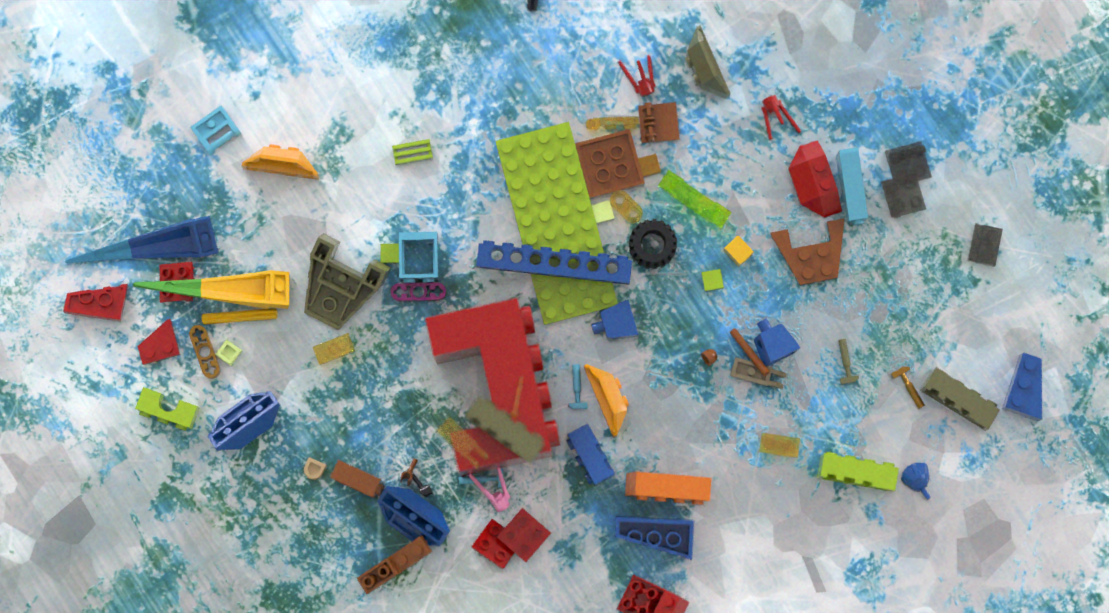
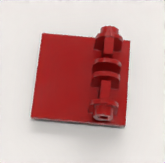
M193 262L161 264L160 281L195 279L193 278V270L195 269ZM160 291V303L174 301L193 302V298H195Z
M522 508L497 538L527 562L550 536L551 532Z
M491 519L471 548L489 559L499 568L504 569L514 555V552L497 538L505 527Z

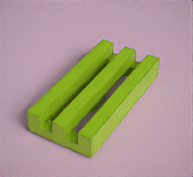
M430 139L392 146L395 165L433 159ZM427 145V147L397 152V150ZM428 151L427 155L398 159L399 156Z

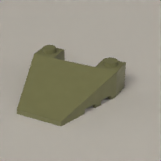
M323 233L317 238L310 254L311 261L310 270L308 271L309 280L304 313L339 330L384 285L391 267L374 259L369 263L365 273L362 274L333 259L340 241Z

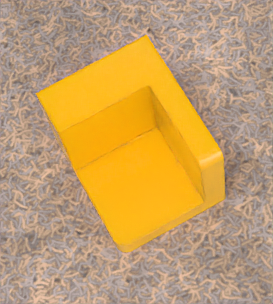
M736 236L723 249L738 267L754 253L740 236Z

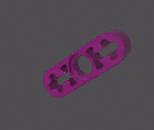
M438 282L398 283L392 286L390 293L392 298L398 302L440 301L446 296V288L442 283ZM430 286V291L436 290V287H439L440 290H443V293H440L438 297H436L435 293H429L430 297H426V287ZM399 287L402 291H408L407 287H411V298H407L408 294H401L399 298L397 294H394V291H397ZM416 287H421L424 289V294L421 297H415L413 290Z

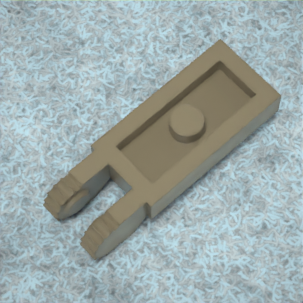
M735 357L730 376L763 386L783 389V384L770 381L769 379L771 374L780 378H786L787 373L768 366L767 368L770 373L763 376L753 362Z

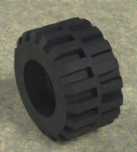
M647 219L643 223L640 222L632 230L629 238V252L632 255V259L637 261L639 266H645L646 269L664 267L665 264L671 261L676 252L677 238L675 237L674 230L672 231L669 224L666 225L662 220L656 221L657 219H652L649 221ZM656 234L663 239L664 248L658 254H648L642 248V239L646 235Z

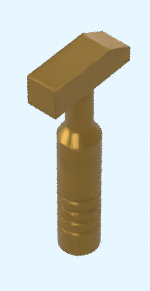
M901 367L891 373L894 379L898 376L902 377L905 387L918 409L925 406L914 385L905 375V372L909 371L910 367Z

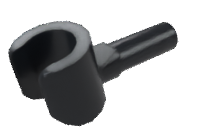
M413 473L412 479L417 484L421 494L424 497L433 494L429 484L423 486Z

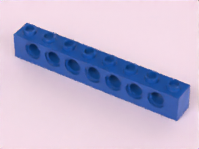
M487 240L479 243L477 268L630 284L632 260H628V256L618 255L617 258H609V254L598 253V256H590V252L579 251V254H572L571 250L560 249L559 252H554L549 247H541L540 250H536L531 245H521V248L514 247L512 243H502L501 246L494 245V241ZM494 251H500L503 257L495 261L491 255ZM519 253L522 259L520 262L514 263L511 261V255ZM538 255L541 258V262L538 265L531 264V256ZM552 257H556L560 260V264L557 267H552L549 264V260ZM575 259L579 262V267L571 269L568 266V262ZM592 261L596 262L598 269L590 271L587 268V264ZM615 264L617 272L609 273L606 270L607 265Z

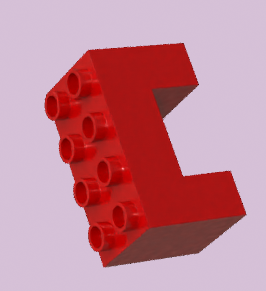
M514 298L425 318L436 363L442 364L482 355L491 400L495 404L494 407L499 411L503 409L510 414V419L515 423L520 421L528 427L526 431L530 434L535 432L544 439L542 442L545 446L535 460L552 457L551 448L560 446V438L556 421L545 422L542 410L552 408L547 381L536 384L534 372L543 371L544 369L539 344H527L526 335L535 333L530 305L519 308L518 299ZM479 427L450 433L458 472L461 477L494 470L497 467L503 468L526 463L524 459Z

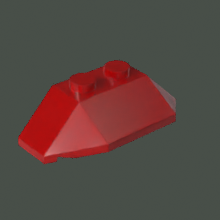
M818 140L799 146L788 170L800 205L823 218L841 213L842 207L838 189L826 154Z

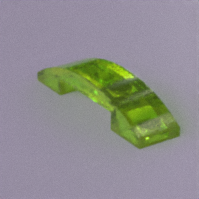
M669 169L658 184L661 189L678 202L719 228H722L732 213L718 202L712 201L684 182V179Z

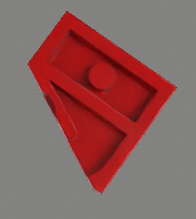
M171 319L166 320L138 345L142 365L181 355Z

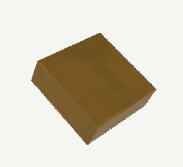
M656 154L638 158L643 177L661 173Z

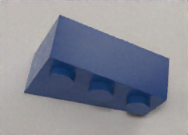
M1024 352L1019 355L1003 403V410L1038 422L1042 420L1041 358Z
M588 424L567 434L569 439L566 442L570 450L575 449L578 455L575 459L580 467L584 466L587 472L584 476L589 484L593 483L595 487L615 476L613 468H611L606 455L603 453Z

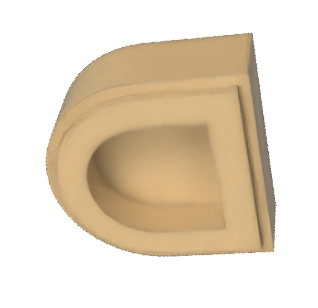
M309 457L304 466V473L309 479H319L327 465Z

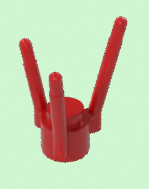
M650 55L647 56L649 78L645 77L640 60L637 61L642 80L638 81L639 85L636 84L626 67L619 60L618 64L633 85L636 94L640 93L641 97L655 92L654 88L656 85Z
M776 95L769 96L762 101L764 106L761 109L764 114L769 140H772L768 112L770 115L776 114L781 125H783L784 121L779 113L780 109L796 131L801 133L800 128L784 108L781 100L777 99Z

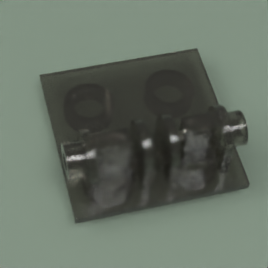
M921 141L884 151L895 187L932 178L925 156L926 149Z
M916 173L881 181L891 218L896 219L902 215L926 210Z

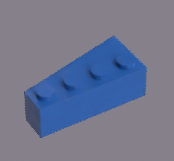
M635 516L615 517V537L692 560L693 519Z

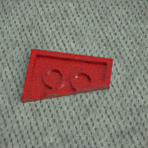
M128 284L67 293L63 312L65 314L121 322Z

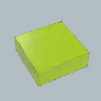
M380 244L381 263H399V244Z
M721 269L701 272L705 292L724 288Z

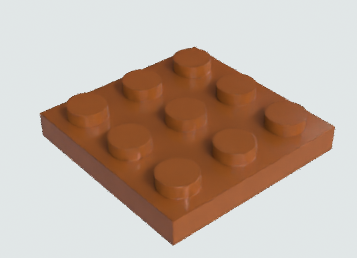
M630 129L575 143L590 199L645 185Z

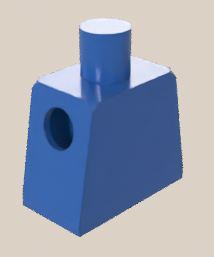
M625 300L600 312L602 321L591 324L594 335L605 332L607 340L638 337L629 300Z
M767 318L757 323L761 333L754 339V343L760 359L766 367L793 355L800 349L799 344L783 324L771 327Z

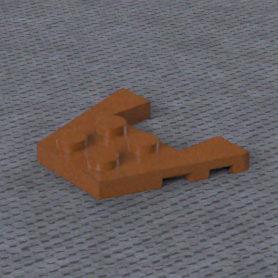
M844 218L827 222L829 242L792 249L788 229L770 233L799 286L838 278Z

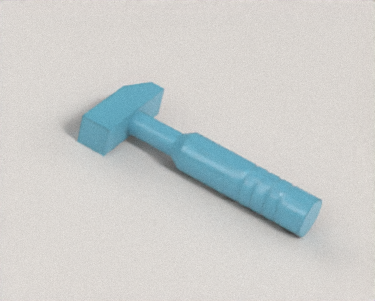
M580 364L572 365L575 403H568V407L572 409H588V402L580 403Z
M498 472L497 476H474L480 483L498 481V488L502 487ZM469 476L459 477V484H474Z

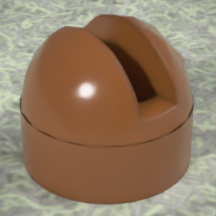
M707 349L701 353L703 361L708 366L716 362L718 356L715 350Z

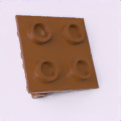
M648 102L638 106L642 143L680 140L676 102L661 104Z

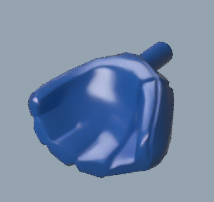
M926 463L911 464L903 471L901 481L916 492L921 491L926 500H929L931 497L925 489L929 483L928 466Z

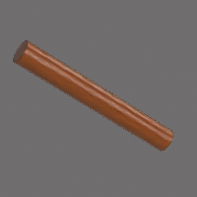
M737 329L731 330L730 334L763 376L770 373L768 368Z

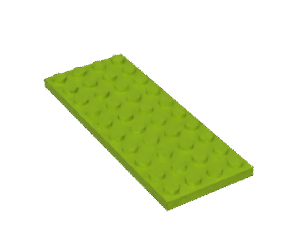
M565 122L496 140L495 143L522 244L531 245L536 250H540L541 247H549L554 252H559L560 249L571 250L572 254H579V251L590 252V256H598V253L604 254L570 123ZM533 255L530 258V262L533 265H538L541 262V258L538 255ZM552 257L549 260V264L552 267H557L560 264V260ZM572 259L568 262V266L571 269H577L579 262ZM593 261L589 262L587 268L590 271H596L598 264ZM531 274L544 325L608 309L618 304L612 283Z

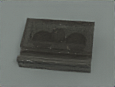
M975 223L967 261L995 267L1003 229Z

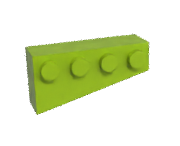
M826 452L820 456L817 479L894 492L896 490L899 468L894 467L895 464L883 462L882 465L875 463V460L864 459L862 461L857 460L854 456L845 455V457L837 456L836 453Z

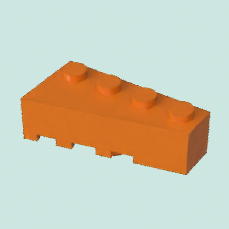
M649 472L626 473L625 496L636 497V500L655 498L657 502H666V499H672L673 503H685V500L692 501L694 505H703L704 502L710 501L711 478Z

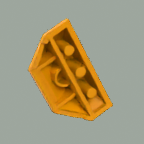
M270 144L269 147H262L242 162L244 170L319 180L317 171L298 148L288 147V150L280 149L281 146Z
M586 364L584 365V370L613 438H615L621 428L627 413L626 407L629 406L625 395L621 396L619 389L622 387L618 377L614 379L613 374Z

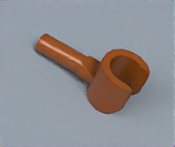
M414 458L409 469L402 472L400 483H402L403 479H409L407 486L411 485L412 472L418 461Z

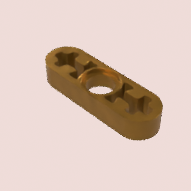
M195 325L189 331L191 342L202 373L207 378L214 379L220 374L218 360L207 330L201 325ZM197 329L200 332L203 331L201 338L203 342L207 340V343H201L196 346V343H200L199 339L194 337ZM208 347L210 349L209 356L201 357L200 349ZM211 358L214 359L213 361H210L211 366L216 367V370H214L213 375H211L209 372H206V370L209 369L208 364H203L202 361H208Z

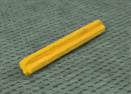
M276 308L206 313L202 314L201 318L203 324L277 319L278 312Z

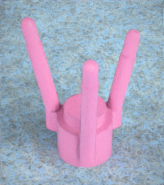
M497 467V472L503 493L498 491L491 495L472 474H469V477L489 499L497 512L504 511L509 507L508 499L511 496L507 492L500 467Z

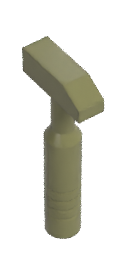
M840 339L838 341L842 363L847 376L840 378L841 385L854 383L859 379V375L851 376V363L846 339Z

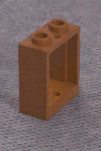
M340 460L337 461L330 477L376 499L377 495L380 496L385 487L380 478Z

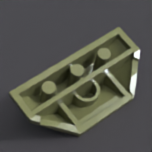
M699 25L696 27L688 47L687 57L684 58L688 68L691 67L694 72L692 78L696 85L699 84L700 88L704 91L727 99L731 93L702 27Z

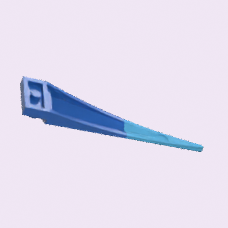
M205 216L188 219L66 259L65 263L142 258L204 257L219 254L211 217Z

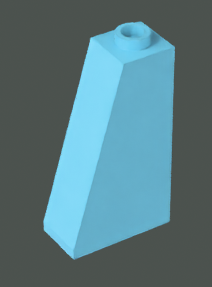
M858 147L839 150L835 158L847 224L852 223L853 226L862 225L868 219L859 150Z

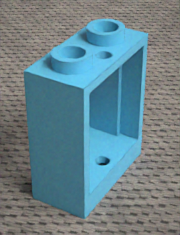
M399 232L400 281L415 283V280H423V283H434V280H439L437 232ZM433 242V274H405V243Z

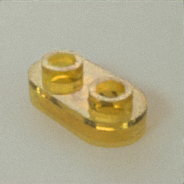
M617 190L612 193L610 197L611 206L627 222H639L643 215L642 208L625 191ZM622 198L623 203L618 204L616 199ZM631 211H635L637 215L635 217H631L629 213Z

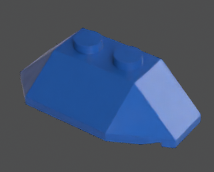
M271 391L250 394L218 417L208 438L217 451L242 449L273 426L280 404Z
M386 486L377 500L386 522L411 541L423 536L429 546H441L450 532L442 512L411 489Z

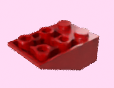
M633 574L617 610L623 613H685L690 602Z

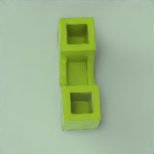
M143 387L135 407L136 410L140 411L139 415L150 418L151 415L158 417V422L167 425L169 422L175 423V428L184 431L187 428H193L200 409L198 406L179 400L177 407L173 411H164L161 405L164 395Z

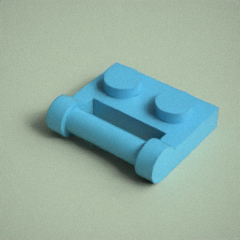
M219 106L190 127L210 156L215 153L214 150L231 138L242 134L222 106ZM229 125L230 131L211 144L207 142L209 138Z

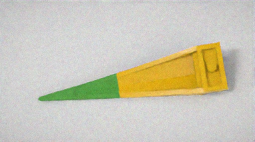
M269 270L215 278L133 283V286L138 288L264 309L269 307L288 309L289 272Z

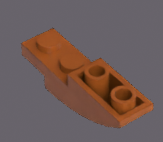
M420 536L357 577V580L365 593L369 594L418 563L433 551L424 537Z

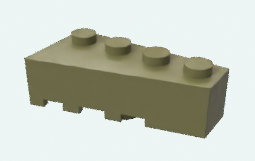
M937 367L930 372L920 389L924 394L985 431L990 428L1000 411L996 403L989 399L986 401L980 397V393L973 389L970 390L962 382L952 378Z
M479 396L465 415L466 419L526 462L532 464L545 446L542 442L544 439L535 432L530 434L526 431L528 427L520 421L515 423L510 419V414L503 409L499 411L494 407L495 404L492 401Z

